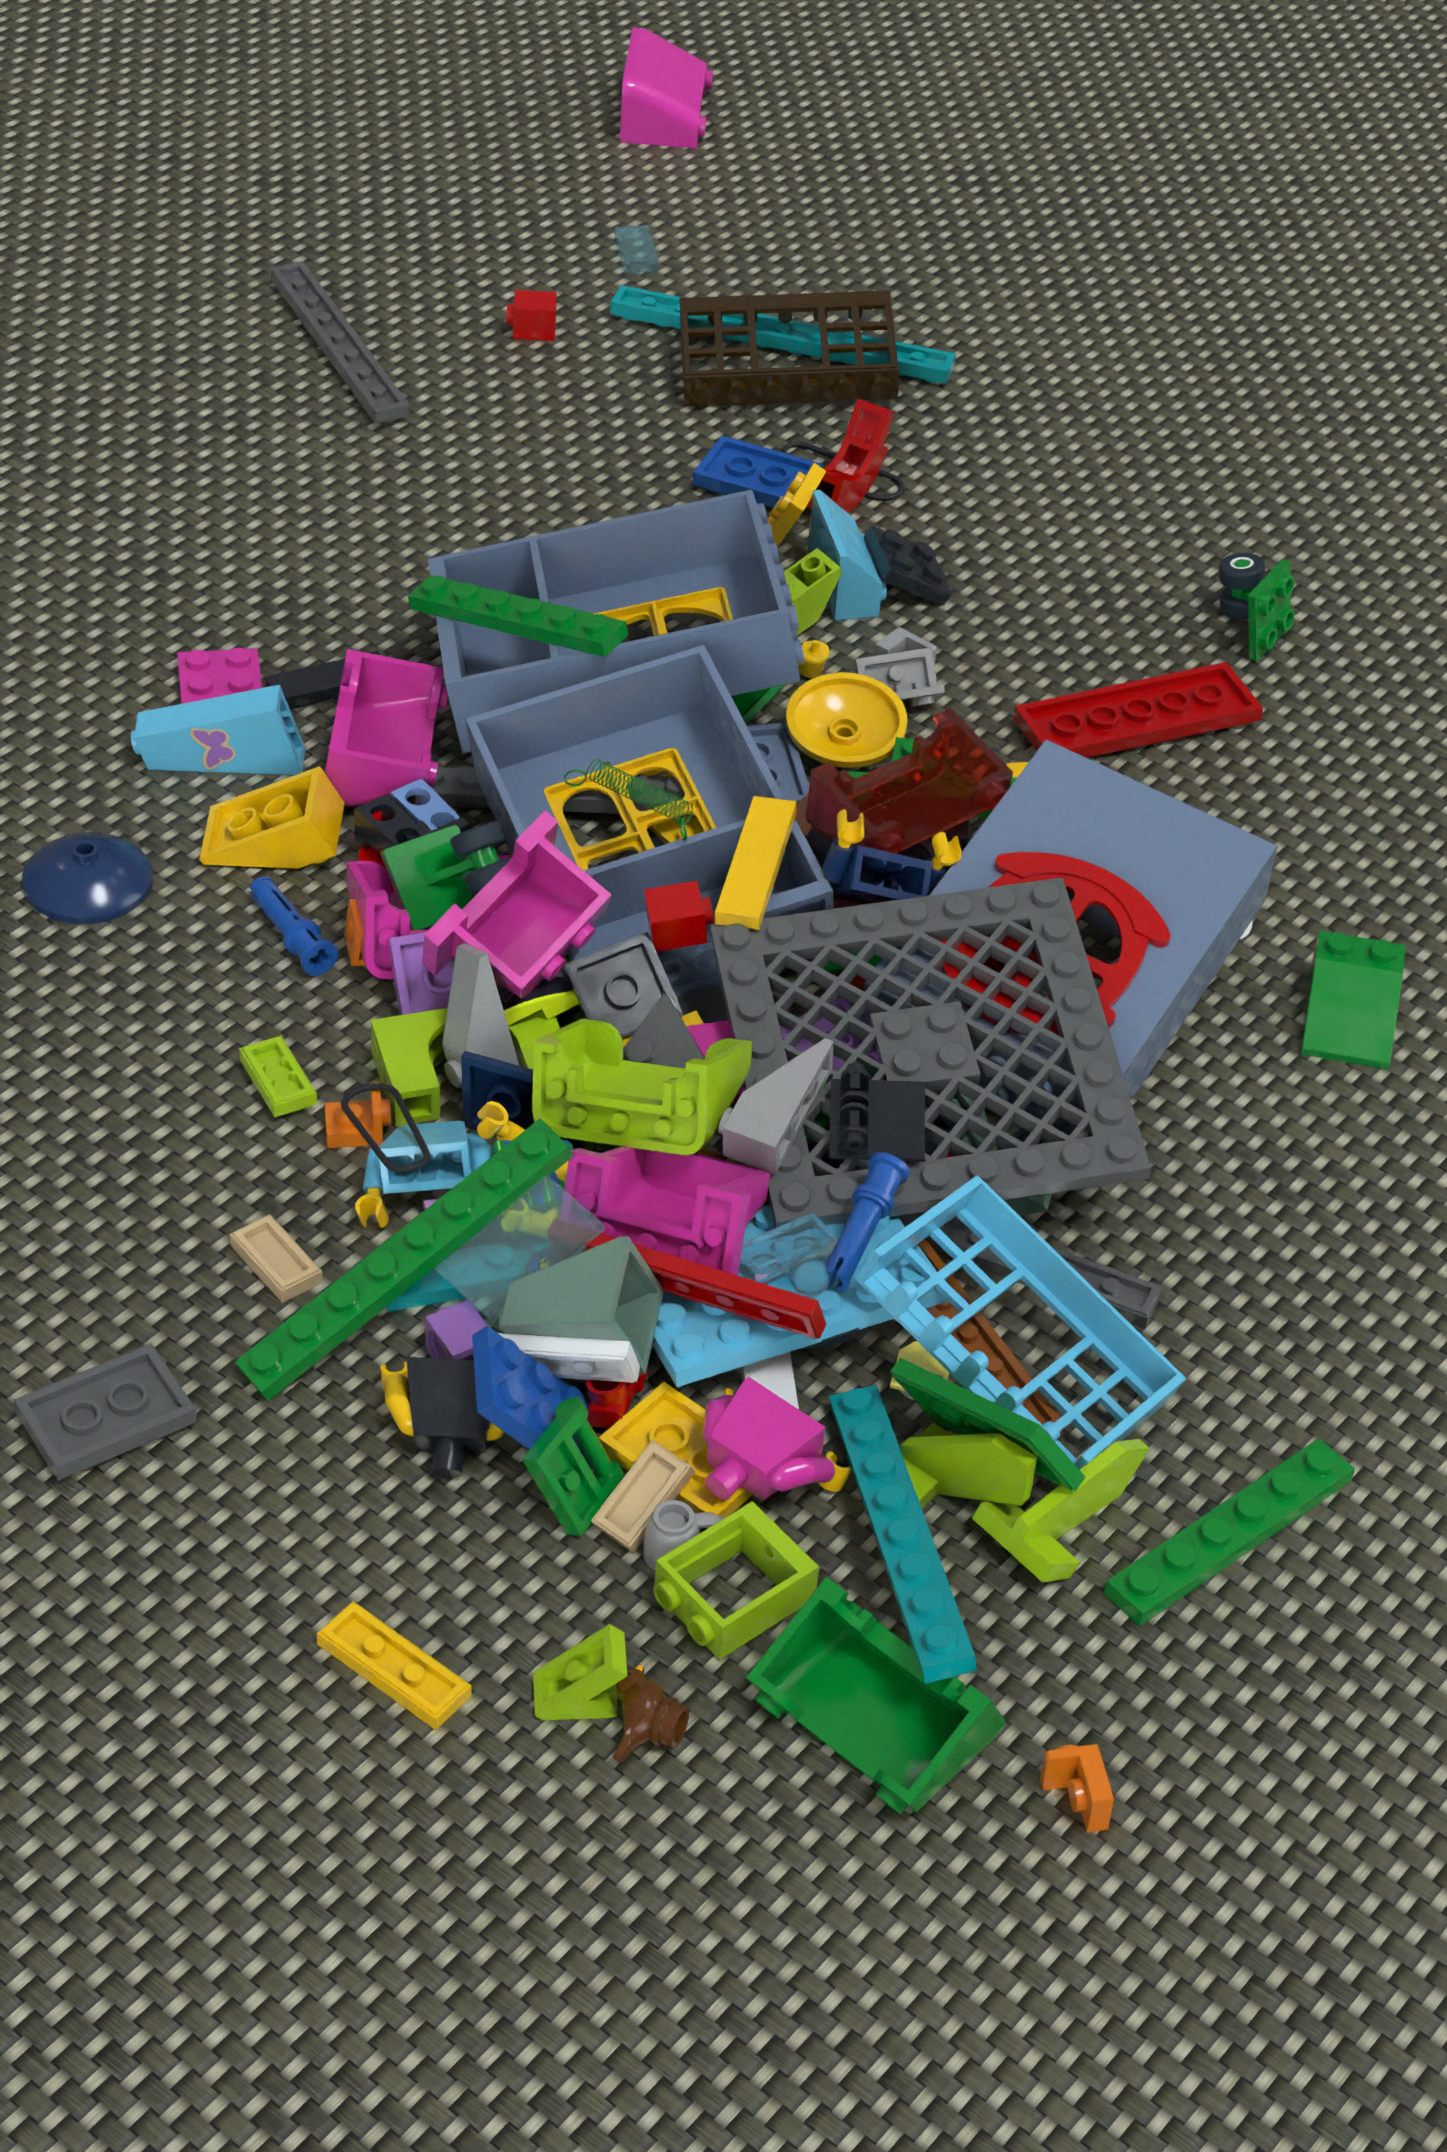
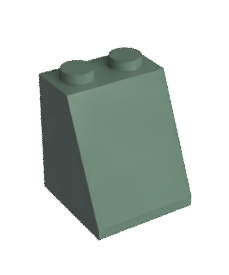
M629 1236L618 1237L511 1282L505 1303L501 1305L499 1310V1326L505 1334L630 1341L640 1365L639 1374H646L664 1288Z

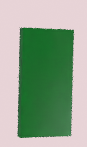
M902 1358L897 1361L890 1371L892 1377L937 1425L957 1435L1000 1433L1037 1457L1035 1474L1070 1491H1076L1085 1479L1084 1474L1039 1424Z

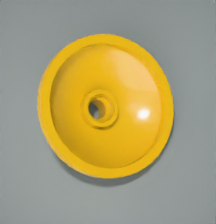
M830 673L805 682L793 693L786 709V728L794 744L809 757L836 767H863L880 762L894 753L896 737L904 738L906 734L907 713L898 695L884 683L856 673Z

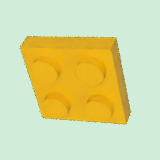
M813 463L806 474L800 471L797 473L787 488L786 494L779 498L769 513L770 516L767 520L770 523L773 540L777 547L806 508L812 497L813 490H816L826 473V470L816 463Z

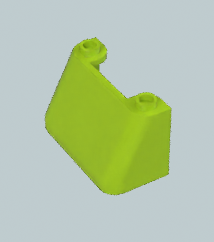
M580 1019L534 1041L532 1095L534 1121L536 1122L538 1119L543 1120L562 1138L627 1146L678 1155H692L706 1147L719 1127L723 1113L730 1107L749 1074L752 1041L732 1038L721 1039L709 1047L706 1051L705 1060L693 1058L686 1062L685 1069L623 1060L622 1037L614 1026L603 1021Z

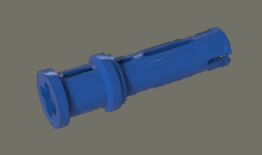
M262 876L254 880L250 885L252 891H249V895L263 909L277 929L281 931L284 946L289 953L298 955L303 970L311 976H319L329 971L338 958V950L335 945L321 937V930L314 921L304 919L299 914L298 910L279 890L272 878Z
M884 1152L872 1154L867 1163L869 1172L863 1184L856 1186L852 1194L854 1208L825 1267L819 1275L823 1283L829 1287H832L837 1276L839 1281L836 1285V1290L848 1289L851 1283L850 1280L879 1220L891 1214L895 1206L893 1197L899 1184L905 1183L910 1175L909 1167L905 1162L892 1154Z

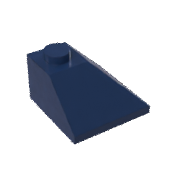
M464 1051L461 1055L463 1121L465 1127L477 1131V1126L482 1122L477 1113L490 1101L501 1104L508 1113V1120L525 1130L535 1123L532 1112L533 1069Z

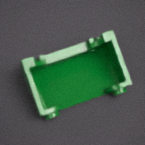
M826 1576L747 1675L746 1678L759 1690L753 1699L777 1719H779L783 1712H786L880 1786L875 1795L901 1815L906 1808L917 1813L996 1738L1006 1725V1721L988 1697L972 1685L966 1688L964 1683L955 1676L925 1684L913 1648L881 1625L873 1614L865 1608L862 1609L851 1600L848 1601L846 1598L849 1595L847 1591Z

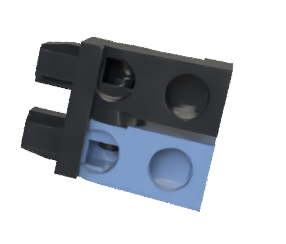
M420 778L390 792V797L385 794L356 807L354 840L364 849L372 846L381 855V852L387 848L453 825H457L461 833L469 830L470 824L463 817L459 818L457 813ZM416 795L415 805L409 803L407 798ZM381 811V821L374 819L372 814Z

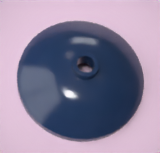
M99 832L70 834L47 843L30 857L22 873L23 891L32 907L49 918L73 924L101 923L126 915L147 898L153 883L151 863L140 848L118 836Z

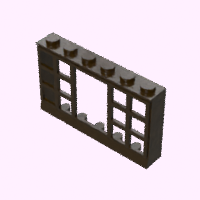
M890 290L679 298L684 407L850 401L857 399H898L899 368ZM883 309V321L860 322L862 310ZM848 310V317L852 320L849 323H826L827 311ZM792 312H813L814 320L819 322L823 366L758 368L755 328L757 314L778 313L779 321L786 324L791 322ZM743 314V321L748 326L722 327V315ZM708 315L709 324L714 326L711 328H688L687 316ZM884 330L885 342L862 343L861 331ZM853 331V344H828L827 332ZM749 335V347L723 348L722 336ZM715 336V349H689L688 337ZM886 351L887 364L864 365L863 352ZM855 352L857 365L830 366L829 353ZM750 356L751 369L724 370L723 357ZM716 357L717 370L690 371L689 358Z

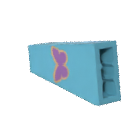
M280 685L138 712L135 730L131 731L133 750L137 755L141 754L148 770L297 775L303 772L305 745Z

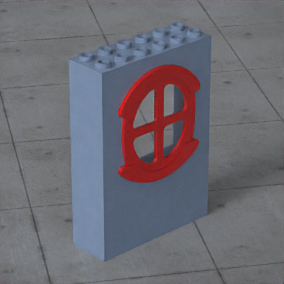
M1045 740L961 852L962 857L960 861L950 867L929 896L1063 877L1076 923L1078 920H1082L1121 939L1120 958L1114 964H1106L1087 954L1086 956L1093 977L1102 982L1101 986L1097 988V992L1129 1097L1132 1100L1265 902L1278 846L1060 745ZM964 942L956 949L970 958H973L978 952L976 948ZM920 948L912 955V957L927 965L934 957ZM1034 953L1030 960L1038 964ZM882 958L876 968L883 971L890 962ZM945 963L939 970L953 979L961 972V970L948 963ZM900 969L895 975L896 979L909 986L917 978L903 969ZM1022 973L1015 979L1016 983L1026 988L1033 981L1032 978ZM974 977L966 984L967 987L980 994L989 986ZM866 980L865 983H864V987H863V991H864V992H865V991L869 988V986L872 984V983L869 982L868 980ZM929 983L921 991L935 1000H938L944 993V991ZM883 990L877 999L892 1007L899 997ZM999 992L993 999V1001L1008 1009L1016 1002L1015 999L1002 992ZM955 998L952 1002H957L960 1000ZM961 1001L965 1015L971 1006ZM910 1004L908 1008H914L915 1006ZM1028 1006L1021 1013V1016L1036 1024L1044 1016ZM865 1011L861 1015V1021L870 1026L871 1013ZM984 1013L976 1020L977 1023L990 1030H993L999 1022ZM1054 1021L1048 1030L1059 1036ZM1009 1028L1003 1037L1021 1045L1027 1036ZM970 1037L975 1052L981 1042ZM1037 1043L1031 1050V1052L1047 1061L1055 1052L1040 1043ZM992 1049L986 1056V1059L1003 1067L1009 1057ZM1065 1057L1058 1067L1070 1073ZM1022 1064L1013 1072L1028 1082H1031L1037 1075L1036 1072ZM980 1073V1083L978 1086L985 1089L992 1079ZM1048 1079L1041 1089L1059 1098L1066 1088ZM1002 1086L996 1096L1011 1104L1020 1096L1005 1086ZM1075 1095L1069 1104L1081 1110L1077 1095ZM1032 1101L1024 1109L1025 1112L1040 1120L1048 1112L1047 1109ZM1058 1117L1052 1125L1069 1136L1077 1127L1061 1117Z

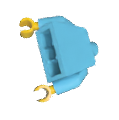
M464 1121L416 1124L431 1156L428 1163L416 1171L407 1173L390 1171L371 1149L367 1156L363 1191L366 1195L360 1197L355 1204V1210L363 1228H366L367 1219L376 1214L380 1228L387 1225L389 1216L381 1195L453 1188L493 1156L491 1145L486 1139L474 1133H466ZM409 1125L398 1127L383 1143L378 1145L389 1161L398 1166L412 1165L423 1158V1153Z

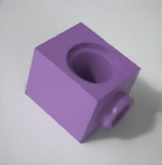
M470 1300L451 1307L442 1308L436 1313L425 1316V1349L431 1358L474 1360L472 1335L486 1327L487 1324Z

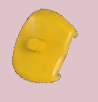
M818 640L804 641L802 649L805 664L798 665V670L805 677H818L822 673L825 662L829 657V647Z

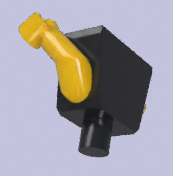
M407 1357V1362H404V1368L398 1372L388 1371L386 1364L380 1366L382 1388L385 1392V1404L400 1431L414 1437L415 1449L434 1451L432 1470L434 1475L445 1478L462 1476L464 1453H485L489 1441L499 1439L504 1434L503 1430L477 1413L474 1360Z

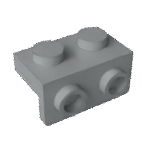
M931 647L852 660L854 673L865 675L884 683L898 695L901 701L910 700L911 707L935 703L934 696L945 693L944 684L937 685Z

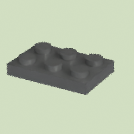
M152 1343L14 1399L15 1413L58 1481L197 1422L196 1408Z

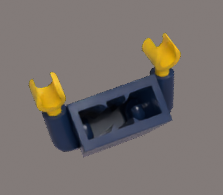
M843 809L837 814L838 838H835L824 861L823 874L833 890V898L865 905L928 896L944 874L945 869L943 866L958 863L962 854L958 836L953 837L950 842H947L945 832L937 833L932 838L935 856L933 859L928 858L926 861L860 845L854 846V843H858L864 838V815L860 813L856 821L847 822V813Z

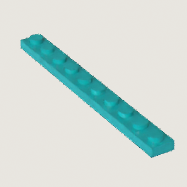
M621 285L610 302V314L621 316L630 321L640 320L655 323L659 327L680 329L679 298L682 297ZM743 314L722 315V327L748 326L743 321ZM757 314L755 328L758 347H771L786 350L795 355L805 354L822 358L819 325L795 320L784 324L779 321L778 317ZM708 315L687 316L688 328L714 327L709 324ZM827 332L828 344L854 343L853 332ZM861 334L862 343L885 342L883 338ZM749 335L722 336L727 341L749 343ZM896 341L899 376L907 375L922 378L930 383L941 382L947 384L955 366L956 353ZM886 351L863 352L864 365L887 364ZM855 352L829 353L830 362L839 361L857 365Z

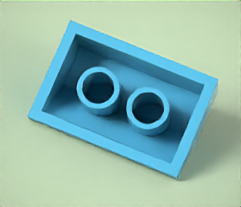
M813 490L807 554L818 548L841 567L842 574L827 602L834 620L878 617L880 603L886 599V583L882 582L881 577L878 576L876 565L867 550V544L864 540L865 534L859 532L854 518L821 490Z

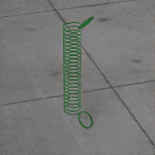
M599 759L594 760L599 762L593 766L589 776L590 780L594 767L598 763H600V766L597 768L591 781L607 789L610 788L611 791L614 790L615 793L618 792V794H622V796H626V798H630L634 802H638L651 810L653 809L655 812L657 811L659 814L661 813L670 819H674V821H678L684 841H687L685 824H687L692 816V803H688L654 785L652 786L650 783L648 784L618 768L616 769V767H612ZM594 761L588 766L586 774L581 770L568 771L564 775L565 783L570 786L582 785L586 781L588 769ZM600 768V771H599L598 775H597L596 778H595V775H596L598 769ZM572 772H580L585 775V779L578 784L568 783L565 778ZM689 804H691V815L687 822L684 823V819L686 818L689 811ZM685 805H688L685 817L680 818L683 815Z

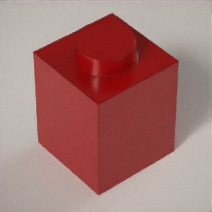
M515 290L514 304L507 303L506 325H513V339L555 341L557 292Z
M697 880L644 889L647 918L652 943L656 952L708 943L706 925L714 924L712 907L709 897L701 898Z

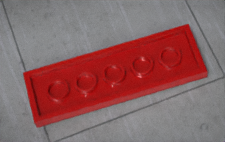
M1223 662L1016 705L1013 719L1036 751H1038L1045 740H1049L1088 758L1260 721L1263 707L1228 663Z

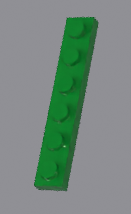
M431 575L423 580L422 584L407 596L411 610L601 657H606L629 635L626 621L573 609L568 606L547 603L539 599L526 598L507 593L506 591L480 587L472 583L455 581L442 576Z
M1320 1438L1316 1439L1107 1580L1104 1594L1138 1626H1142L1350 1483L1355 1468Z

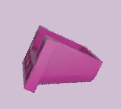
M546 810L517 838L513 857L463 909L454 904L424 935L422 965L434 976L453 957H456L457 946L466 943L488 954L497 984L516 996L523 998L543 978L551 981L561 971L566 963L563 957L574 946L580 950L592 938L596 931L593 926L608 908L612 894L555 847L559 821Z
M627 1146L603 1153L581 1148L571 1150L573 1157L568 1161L560 1221L615 1238L629 1236L634 1244L738 1275L745 1228L766 1201L771 1172L698 1153L678 1155Z

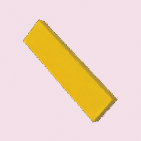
M753 796L715 910V924L724 926L741 924L748 929L760 930L797 814V801Z

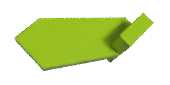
M932 1423L920 1436L909 1437L900 1445V1451L921 1508L929 1503L937 1494L1020 1506L1031 1495L1037 1457L1000 1433L952 1435L940 1426Z
M1140 1439L1116 1441L1080 1469L1085 1479L1076 1491H1070L1059 1485L1026 1512L1017 1505L991 1501L981 1502L972 1519L1042 1583L1071 1578L1080 1561L1056 1540L1120 1497L1150 1448Z

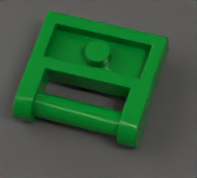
M579 1397L568 1398L556 1407L554 1413L556 1418L522 1458V1461L566 1534L576 1536L583 1535L591 1525L592 1518L625 1476L619 1463L611 1461L587 1420L589 1412ZM572 1436H574L575 1440L577 1441L578 1445L580 1446L581 1450L583 1451L585 1457L587 1458V1460H588V1462L590 1463L591 1467L593 1468L594 1472L591 1471L589 1465L587 1464L586 1460L584 1459L583 1455L581 1454V1452H580L579 1448L577 1447L576 1443L574 1442Z

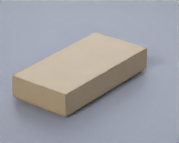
M270 1214L229 1234L230 1246L282 1303L323 1283L322 1270Z
M651 1440L592 1518L591 1522L596 1528L635 1553L644 1541L645 1528L652 1512L655 1511V1508L660 1503L675 1500L695 1473L691 1465Z

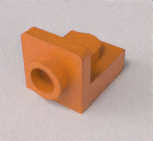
M371 1090V1100L349 1101L348 1107L377 1145L383 1143L382 1126H391L390 1098L381 1099L380 1090ZM341 1102L325 1103L327 1148L369 1146L343 1112Z
M1069 1744L1058 1747L1055 1750L1046 1751L1040 1776L1043 1790L1068 1788L1072 1810L1074 1812L1081 1811L1087 1833L1108 1830L1114 1797L1098 1744L1086 1746Z

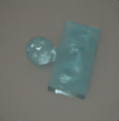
M810 1213L744 1241L739 1272L747 1279L764 1284H769L790 1275L792 1287L798 1294L806 1297L818 1296L826 1290L830 1279L826 1266L821 1261L830 1257L838 1238L814 1213Z

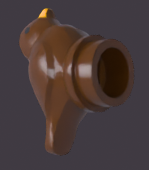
M642 1665L637 1666L635 1669H627V1677L616 1683L617 1695L622 1703L624 1723L623 1738L613 1755V1759L619 1763H624L636 1748L651 1741L657 1747L667 1745L676 1748L683 1739L689 1720V1707L678 1703V1700L674 1697H665L663 1689L656 1682L645 1677Z

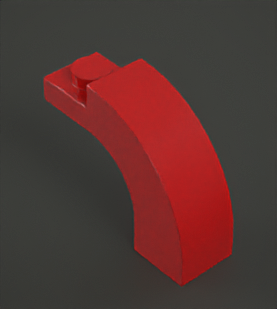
M857 399L842 445L831 463L823 468L826 470V473L816 490H821L847 513L851 512L861 502L878 475L889 448L884 446L895 413L893 410L863 399ZM812 497L806 506L808 508H811Z

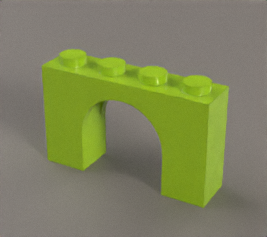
M448 1008L371 1020V1053L380 1081L395 1087L400 1092L415 1123L440 1119V1085L433 1066L445 1057L442 1044ZM541 1009L508 1026L519 1066L533 1069L534 1041L560 1029L555 1016L547 1019ZM384 1091L386 1099L390 1098L391 1114L395 1127L407 1125L408 1123L394 1096L390 1092Z

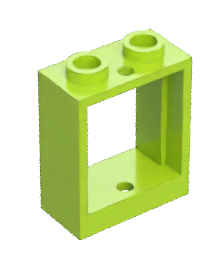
M752 1501L657 1559L653 1592L660 1606L667 1612H673L687 1626L693 1640L700 1646H706L721 1660L799 1610L817 1589L819 1566ZM742 1551L776 1586L723 1619L694 1590L690 1583Z

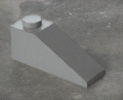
M466 943L457 946L442 1044L447 1062L444 1064L445 1073L449 1081L455 1087H460L461 1089V1055L464 1051L519 1065L488 954Z
M824 1038L742 1092L733 1109L728 1107L725 1110L718 1127V1133L723 1135V1156L771 1172L774 1175L777 1173L833 1069L832 1040Z

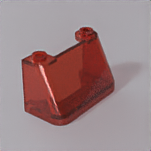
M949 708L934 715L933 722L937 727L926 740L921 735L914 738L911 754L853 779L845 769L838 772L830 762L812 769L805 817L806 821L818 834L834 840L838 838L837 814L841 810H846L847 822L856 821L859 818V814L863 813L864 838L853 845L898 854L900 851L922 842L937 833L950 829L986 811L994 810L1010 788L1013 771Z

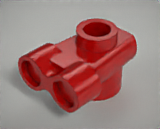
M648 1368L646 1369V1374H639L637 1382L634 1383L586 1380L589 1398L587 1409L589 1412L587 1417L589 1424L592 1427L610 1428L618 1420L622 1419L629 1409L634 1394L640 1393L643 1390Z

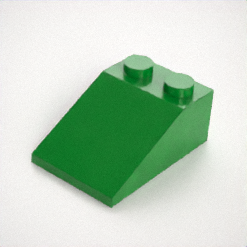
M1319 930L1310 967L1301 1055L1389 1069L1403 978L1405 945Z

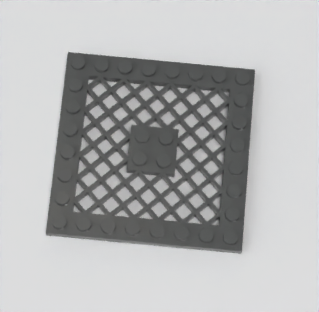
M1063 877L763 918L760 930L748 929L741 924L710 926V939L733 1039L752 1041L751 1067L743 1083L744 1091L803 1053L795 1048L802 1038L813 1044H817L824 1038L832 1040L833 1055L845 1061L838 1071L832 1069L826 1080V1086L819 1093L775 1175L770 1173L767 1194L776 1233L846 1223L854 1208L852 1194L856 1186L863 1184L869 1172L867 1164L869 1160L845 1159L838 1169L823 1162L821 1159L829 1151L830 1129L827 1131L812 1122L820 1112L830 1117L831 1079H841V1073L846 1070V1066L850 1063L862 1064L868 1074L873 1077L871 1080L925 1082V1106L928 1107L925 1112V1138L937 1144L938 1147L931 1156L925 1153V1162L909 1161L911 1163H906L909 1167L910 1175L907 1181L899 1184L893 1197L895 1206L891 1214L888 1215L890 1217L928 1211L977 1175L1003 1200L1149 1179L1151 1165ZM1006 936L1023 944L1017 952L1000 944ZM962 942L979 950L973 958L956 950ZM918 948L934 956L928 965L912 957ZM1033 951L1035 952L1038 964L1028 959ZM874 954L890 962L883 971L867 963ZM989 957L1006 965L1000 973L983 965ZM830 960L845 968L838 977L823 969ZM945 963L961 970L955 979L939 971ZM785 967L801 974L794 983L778 976ZM900 969L917 977L910 986L895 978ZM1016 971L1033 979L1027 988L1011 980ZM856 975L872 983L865 992L849 984ZM972 977L989 985L982 994L966 986ZM812 981L827 989L820 998L805 990ZM928 983L944 991L938 1000L921 992ZM1043 986H1045L1048 999L1038 994ZM771 989L782 995L775 1005ZM883 990L899 997L892 1007L877 999ZM999 992L1016 1000L1010 1009L993 1001ZM838 996L854 1004L847 1013L831 1005ZM955 998L960 1000L957 1002H952ZM961 1001L971 1006L965 1015ZM794 1002L809 1010L802 1019L787 1012ZM910 1004L915 1006L914 1008H908ZM1027 1006L1044 1015L1037 1024L1021 1016V1013ZM865 1011L871 1013L870 1026L858 1020ZM982 1013L999 1021L993 1030L976 1022ZM820 1017L836 1025L829 1035L813 1026ZM1054 1021L1059 1036L1048 1030ZM779 1025L791 1031L784 1040L782 1039ZM1009 1028L1027 1036L1021 1045L1003 1037ZM847 1032L864 1040L857 1049L840 1041ZM970 1037L981 1042L975 1052ZM1037 1043L1055 1051L1048 1061L1031 1052ZM874 1047L876 1048L879 1062L868 1057V1054ZM992 1049L1009 1057L1003 1067L986 1059V1056ZM1065 1057L1070 1073L1058 1067ZM1020 1064L1037 1073L1031 1082L1013 1073ZM980 1073L992 1079L985 1089L978 1086L980 1083ZM1048 1079L1066 1088L1059 1098L1041 1089ZM1002 1086L1020 1095L1013 1104L996 1096ZM943 1090L940 1095L933 1093L934 1091ZM957 1092L974 1101L967 1111L950 1102ZM1075 1095H1077L1081 1110L1069 1104ZM1030 1101L1048 1110L1041 1120L1024 1111ZM985 1108L1002 1116L996 1126L978 1118ZM939 1114L957 1123L949 1133L932 1124ZM1058 1117L1077 1126L1070 1136L1052 1126ZM1013 1123L1031 1132L1024 1142L1006 1133ZM967 1130L985 1139L977 1149L960 1140ZM805 1136L818 1143L810 1153ZM1041 1139H1043V1140L1049 1142V1143L1038 1144V1142H1039ZM995 1145L1002 1148V1150L991 1151ZM949 1152L956 1155L954 1157L945 1158ZM857 1165L864 1169L853 1171Z

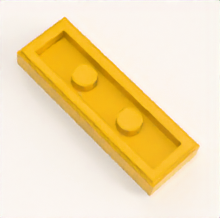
M354 1601L317 1632V1645L434 1730H437L472 1697V1685Z

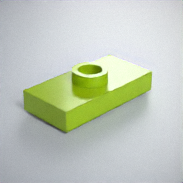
M282 1036L239 1048L240 1061L274 1118L317 1104L315 1089Z

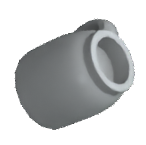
M668 1500L660 1503L650 1515L645 1528L643 1542L645 1562L649 1568L655 1571L657 1559L700 1534L699 1528H709L724 1518L711 1512L694 1513L689 1505L678 1500Z

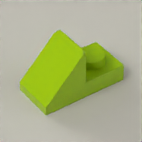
M608 1624L534 1671L535 1716L541 1720L616 1717L618 1715L616 1683L627 1677L625 1633Z

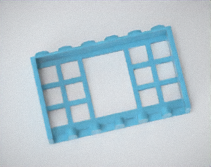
M978 1175L874 1249L854 1278L965 1389L1039 1424L1079 1470L1114 1442L1123 1441L1162 1408L1187 1379ZM955 1216L980 1239L965 1252L939 1229ZM928 1236L954 1259L938 1272L913 1249L914 1246ZM987 1248L1013 1271L998 1284H995L972 1261V1259ZM903 1256L927 1280L918 1287L911 1281H904L900 1284L885 1268ZM961 1268L986 1291V1293L970 1305L945 1281ZM1019 1280H1022L1082 1340L1022 1389L1016 1386H1010L1006 1389L986 1369L989 1364L987 1356L978 1350L971 1354L951 1333ZM936 1288L960 1313L951 1320L944 1315L935 1319L918 1300ZM1088 1348H1091L1115 1371L1114 1374L1100 1385L1074 1361ZM1064 1368L1090 1393L1074 1407L1048 1383L1051 1378ZM1122 1380L1145 1401L1130 1414L1107 1394ZM1039 1390L1063 1416L1055 1423L1047 1421L1042 1425L1022 1405L1023 1401ZM1097 1401L1119 1422L1104 1436L1081 1415ZM1071 1423L1094 1444L1078 1460L1057 1440L1060 1437V1432Z

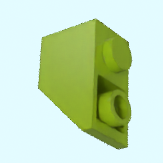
M818 548L784 571L786 584H788L791 594L792 605L795 606L799 624L798 635L819 621L842 574L841 567Z

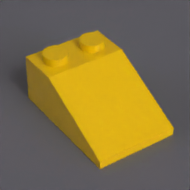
M319 766L210 806L199 859L203 865L299 869L313 863H323L329 858L336 856L344 801Z

